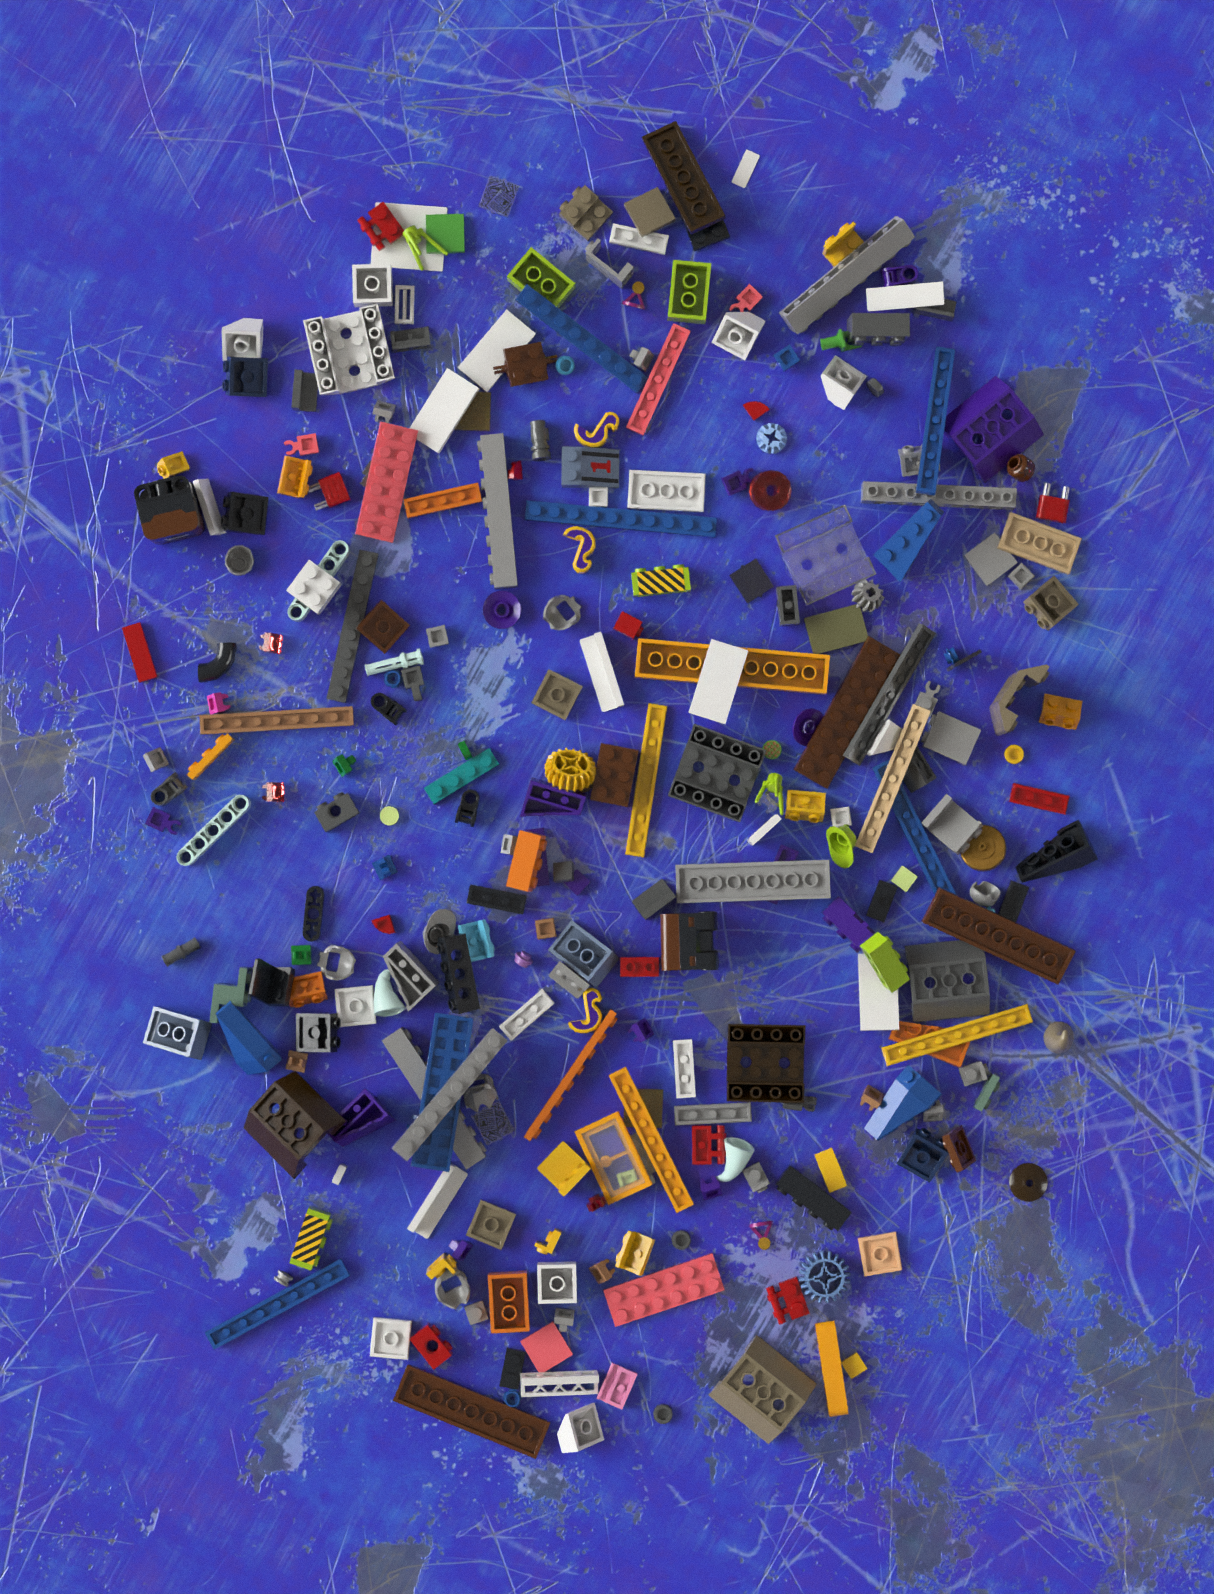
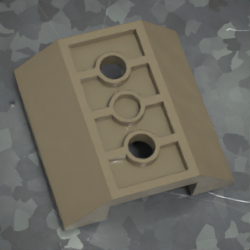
M1046 664L1019 670L1008 677L989 707L994 732L997 736L1010 733L1018 724V721H1016L1018 715L1007 709L1015 699L1013 694L1021 690L1023 685L1030 688L1044 682L1050 673L1047 671L1050 666Z
M756 1335L745 1348V1353L708 1395L769 1444L785 1429L806 1403L817 1383ZM745 1375H752L754 1381L752 1384L746 1385L743 1383V1377ZM781 1399L784 1402V1406L781 1409H775L773 1402Z

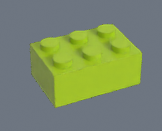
M532 247L507 275V281L520 292L528 284L557 308L563 304L576 288L575 283Z
M673 260L667 321L695 324L706 323L711 263Z

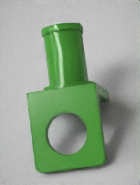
M838 329L836 336L820 339L822 351L839 347L841 352L861 348L862 346L847 344V331L842 332V329Z

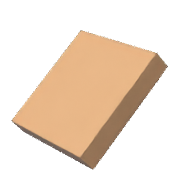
M896 1231L858 1238L864 1277L902 1270Z

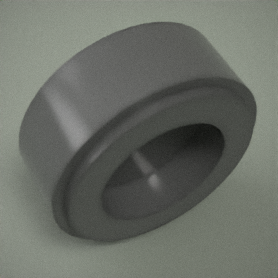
M871 378L866 382L868 389L874 396L879 397L884 393L882 385L875 378Z
M678 1230L672 1235V1244L676 1249L684 1250L691 1243L690 1235L685 1230Z
M667 1404L657 1405L653 1411L654 1419L660 1424L668 1423L673 1416L671 1407Z

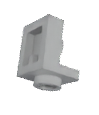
M980 1060L958 1068L964 1086L988 1080V1067L986 1063L982 1064Z
M759 1161L742 1170L753 1192L757 1191V1193L768 1189L767 1185L770 1182Z

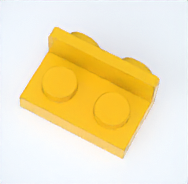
M787 790L785 819H790L791 821L805 820L811 823L823 822L826 793Z
M443 1253L427 1268L426 1275L431 1280L434 1277L439 1278L446 1271L445 1268L454 1275L457 1271V1261L450 1254L447 1256Z

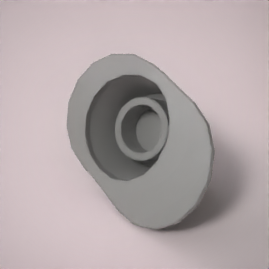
M440 909L435 911L424 928V944L427 950L433 954H439L437 938L454 934L456 918L450 910Z

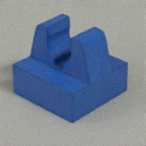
M790 344L773 355L784 372L800 362L799 357Z
M390 855L372 863L380 880L398 872Z

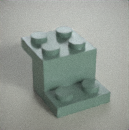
M244 966L239 968L237 985L214 984L210 1023H219L216 1012L231 1001L235 1006L239 1007L247 1006V1003L251 1002L252 996L249 995V985L253 973L251 972L252 967Z

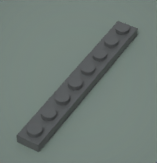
M359 550L326 699L346 703L361 633L356 627L365 618L379 556L378 553Z
M919 623L843 754L845 758L856 765H861L936 634L925 625Z

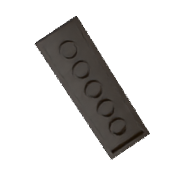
M676 121L642 136V141L691 235L726 219L718 200Z

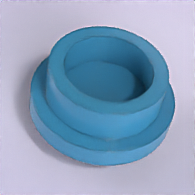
M561 356L557 359L556 369L560 374L568 375L573 372L575 363L571 357Z

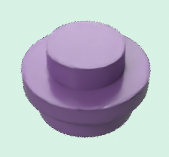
M525 951L516 952L514 961L518 965L527 968L533 963L529 953Z

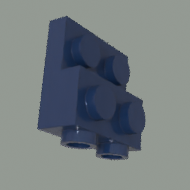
M227 356V360L223 361V372H226V380L222 382V390L226 391V395L267 397L268 358Z
M916 1128L896 1164L930 1183L947 1157L948 1150L943 1145V1138L939 1137L936 1139L931 1136L929 1130Z

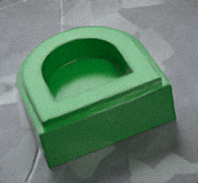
M465 740L459 742L458 746L465 760L473 758Z

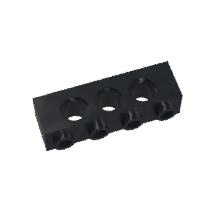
M456 933L437 938V950L441 954L442 959L440 964L441 970L446 980L444 981V986L449 995V1009L455 1014L480 1009L466 934ZM454 950L455 953H456V956H455V958L452 960V958H451V953H452V951ZM458 969L459 977L456 979L455 971ZM460 988L463 989V995L461 997H459L458 991Z

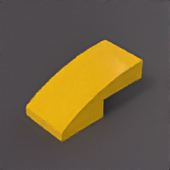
M832 1147L814 1154L829 1193L846 1187V1181Z

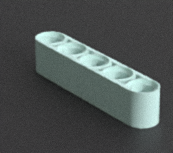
M342 540L335 541L318 564L321 569L332 577L335 576L350 554V548L347 543ZM339 545L346 547V551L342 555L336 554V548ZM327 561L335 563L332 570L325 569ZM295 598L289 606L287 614L293 621L300 622L305 619L311 609ZM295 608H301L302 614L300 617L295 618L292 616V611Z
M244 795L235 796L179 850L176 856L178 863L183 866L194 864L250 809V799ZM240 798L246 801V806L243 809L237 807V801ZM229 811L232 814V820L226 823L223 820V815ZM212 825H216L219 830L215 836L209 833V828ZM200 838L205 842L202 849H198L195 845L196 841ZM184 852H188L191 855V860L187 863L182 860Z

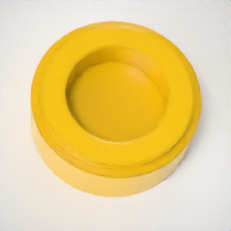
M1018 745L1008 746L1004 751L1005 760L1011 764L1021 762L1024 757L1023 749Z

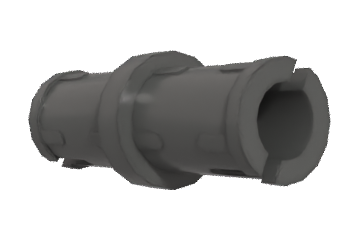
M194 937L181 946L177 945L174 950L161 957L168 967L180 959L187 958V955L200 949L201 946Z

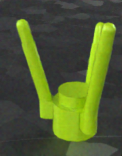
M413 225L403 232V236L406 238V242L421 271L424 270L419 258L422 253L417 245L422 241L421 236L444 255H448V252L430 238L422 228L417 229Z
M771 773L768 775L767 780L763 781L755 803H758L767 788L769 792L775 793V797H778L780 815L782 816L784 814L783 778L778 773Z

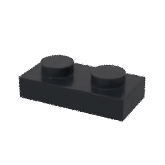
M507 1347L500 1387L518 1390L526 1351Z

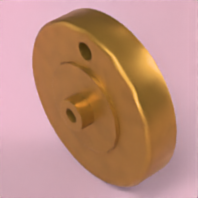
M983 825L981 828L983 830L976 839L973 837L969 842V848L964 853L960 852L966 865L976 871L984 872L995 869L1002 863L1006 855L1004 837L997 829L988 825Z

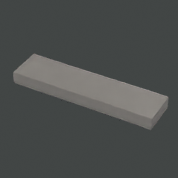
M751 1102L674 1106L675 1125L752 1122Z

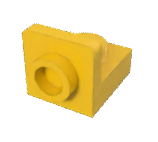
M183 451L163 457L157 463L158 473L163 479L190 469Z
M557 1228L553 1232L549 1231L545 1240L548 1242L547 1245L536 1241L534 1246L538 1247L537 1251L545 1255L548 1253L552 1254L562 1231Z

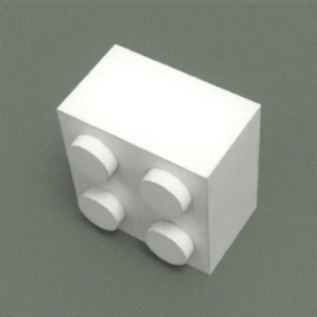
M391 264L352 265L354 306L364 307L377 303L378 306H393Z
M308 560L286 591L320 615L342 584L311 560Z
M576 1261L538 1262V1304L577 1303Z

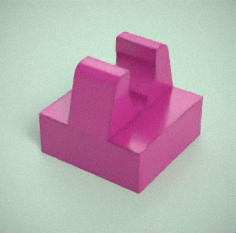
M219 692L207 696L210 715L221 713L230 708V705L223 704V699L228 698L227 694Z

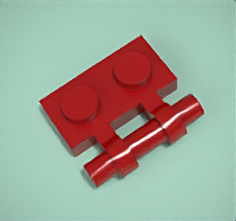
M384 202L368 212L372 218L371 220L366 221L364 216L357 220L361 225L360 229L366 232L371 239V244L376 246L379 251L385 248L382 243L383 240L387 239L391 245L403 236L404 229ZM377 225L382 233L377 235L372 227Z
M692 1125V1165L712 1164V1157H717V1164H725L726 1150L724 1139L727 1138L725 1125H717V1133H711V1125ZM711 1139H717V1150H711Z
M796 1276L779 1282L781 1290L775 1292L773 1285L766 1287L768 1301H771L774 1309L773 1315L774 1318H777L779 1325L786 1322L784 1315L787 1313L790 1314L791 1320L810 1314ZM778 1298H784L786 1307L781 1308Z

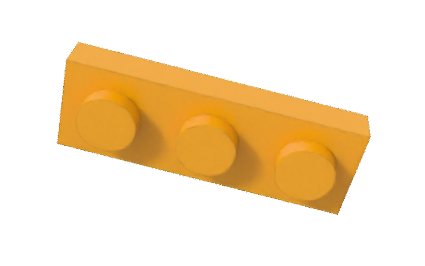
M228 733L226 735L222 734L215 741L216 745L212 749L208 748L201 755L203 758L199 763L195 761L188 768L190 772L187 775L192 780H196L235 739Z

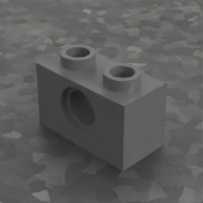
M796 585L777 587L779 627L799 625Z
M341 792L333 797L334 801L327 804V802H324L316 807L318 810L314 813L325 832L331 831L360 814L349 793L344 794ZM334 806L341 808V814L337 817L331 813V809Z

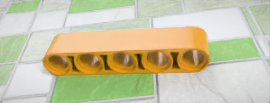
M835 1321L815 1323L829 1417L847 1415L848 1406Z

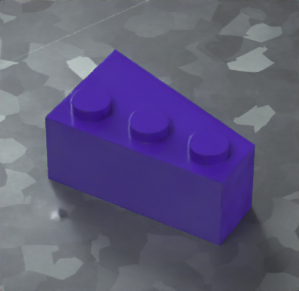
M532 777L520 817L581 815L587 793L577 790L576 792L573 790H568L567 792L566 789L559 790V787H553L552 783Z

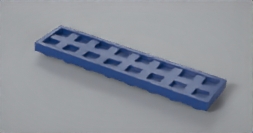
M435 1013L419 1115L468 1057L473 1018ZM461 1097L412 1155V1167L444 1172L450 1171Z

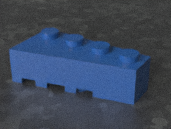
M932 499L927 501L874 554L899 582L907 575L921 549L944 514V511Z

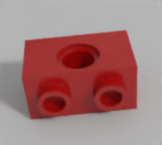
M620 957V977H659V957Z
M428 1323L412 1335L410 1341L434 1370L452 1356L453 1352L451 1350L453 1347L447 1340H442L439 1336L441 1332L435 1325L431 1326ZM434 1340L438 1343V1348L432 1350L428 1347L427 1343Z

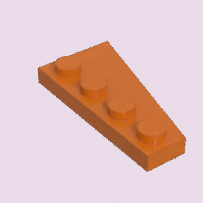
M899 1021V1030H891L888 1039L898 1043L945 1028ZM970 1042L927 1055L960 1068Z

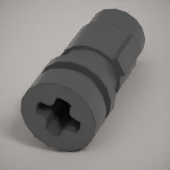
M545 420L531 421L532 461L551 459V453L548 451L550 450V445L547 443L549 441V431L545 426Z

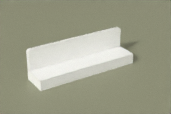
M943 281L867 288V310L873 312L944 305Z
M594 633L592 636L580 639L602 712L624 706L602 633Z
M451 1163L450 1171L442 1172L407 1229L413 1233L415 1231L428 1239L468 1176V1173Z

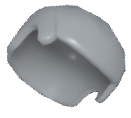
M237 545L229 549L225 556L227 570L236 576L246 575L250 572L254 565L251 550L243 545Z
M983 881L980 885H977V882H975L970 888V896L973 901L984 907L994 905L1001 894V891L995 885L987 881Z

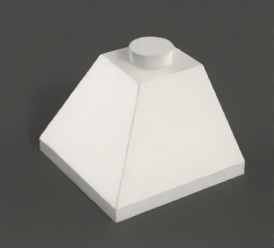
M726 312L712 343L746 360L765 324V320L750 312Z
M243 318L222 327L223 361L227 360V356L262 358L263 319Z
M836 355L821 374L828 400L845 410L867 377Z
M890 720L885 721L866 755L873 756L894 750L902 728Z
M590 1403L565 1414L557 1433L562 1453L578 1452L604 1440L595 1403Z

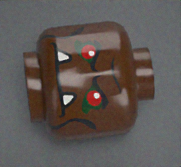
M1017 454L1009 459L1007 472L1017 481L1025 482L1034 475L1035 464L1025 455Z

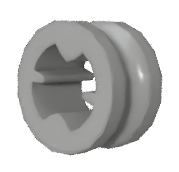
M278 1270V1276H275L274 1279L288 1287L289 1281H292L293 1277L282 1270Z

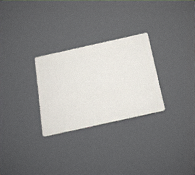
M376 202L375 207L379 205L381 202ZM385 203L404 231L408 227L415 225L417 229L422 228L426 233V215L447 214V207ZM377 225L373 227L377 235L382 233ZM404 236L391 245L387 239L383 240L382 243L385 248L382 251H379L376 246L372 245L371 264H391L392 268L420 270ZM421 236L422 241L417 245L422 253L419 258L424 270L443 271L444 254H427L426 239Z

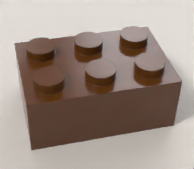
M601 743L590 797L591 801L628 808L639 750Z

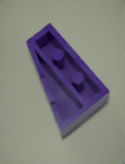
M837 896L821 912L824 915L822 919L829 926L833 924L838 929L836 933L843 940L847 938L851 942L849 946L856 953L859 951L864 953L860 945L876 933L852 908Z
M364 1089L339 1113L346 1120L343 1126L334 1136L329 1133L327 1134L335 1143L344 1147L396 1121V1119L373 1093Z

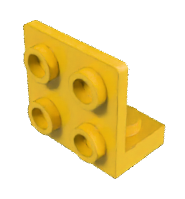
M854 221L851 224L848 222L839 229L840 232L836 237L832 235L824 242L822 254L833 267L864 243L854 231L856 226Z
M562 1141L537 1169L564 1197L591 1167L568 1144Z

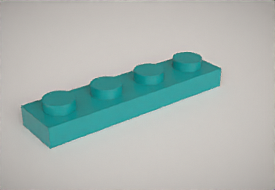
M490 748L424 787L433 804H436L498 766L499 763Z

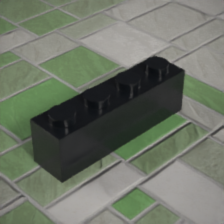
M790 1164L775 1182L778 1185V1191L785 1196L788 1193L794 1197L792 1201L799 1207H802V1205L809 1209L807 1213L815 1219L819 1216L824 1220L823 1225L831 1231L833 1229L838 1231L852 1213Z

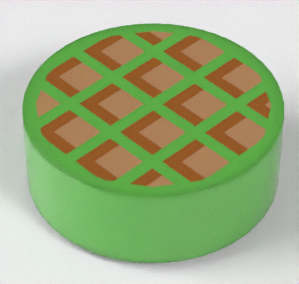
M775 740L767 741L762 749L767 750L765 757L771 760L778 758L782 751L781 745Z

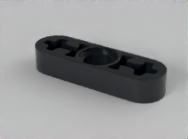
M319 886L310 887L306 893L303 937L310 942L316 941L321 934L325 894ZM315 889H317L318 893H321V896L316 899V903H320V907L317 905L309 906V902L313 903L314 899L313 896H310V893L314 892ZM311 908H316L319 911L317 919L309 918L308 912ZM307 921L318 922V926L314 925V931H317V935H313V938L306 934L311 929V924L307 925Z

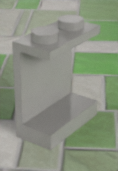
M597 238L595 242L591 241L585 249L586 261L622 289L633 276L634 267L627 262L619 274H617L595 256L601 249V240Z
M940 711L936 715L932 714L928 723L931 725L929 732L925 731L921 739L923 743L922 748H928L965 766L981 730Z
M947 794L922 821L924 828L957 855L960 852L964 853L969 848V842L973 837L976 839L983 831L981 829L983 827L982 823L976 821Z

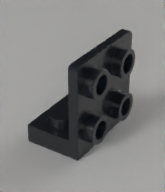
M255 958L251 983L249 985V995L268 1006H289L295 969L292 967H274L260 958Z

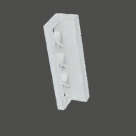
M597 1370L520 1373L521 1397L598 1394L599 1374ZM594 1383V1389H585L581 1384ZM563 1384H576L571 1390H566L562 1386ZM537 1385L534 1391L525 1392V1386ZM543 1385H557L552 1391H547L542 1387Z

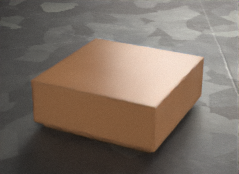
M554 918L535 920L538 940L557 937Z

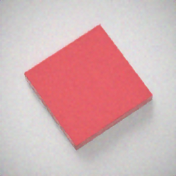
M554 1321L520 1341L538 1372H545L573 1355Z

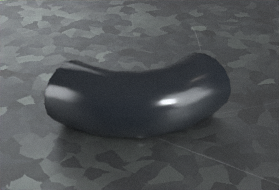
M217 643V655L208 663L198 664L199 683L217 680L229 671L235 661L236 643Z

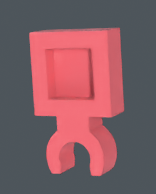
M749 284L736 297L739 303L732 304L729 311L731 312L737 308L740 312H744L746 308L750 312L763 299V296Z
M316 433L297 436V442L291 440L284 442V445L293 446L291 451L286 452L288 456L294 455L296 451H299L300 456L319 453Z

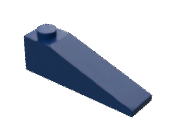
M231 1001L216 1012L235 1062L247 1075L268 1072L282 1060L277 1049Z
M907 1065L895 1079L864 1129L879 1141L897 1130L898 1126L906 1121L913 1120V1117L922 1111L929 1110L942 1094L912 1067Z

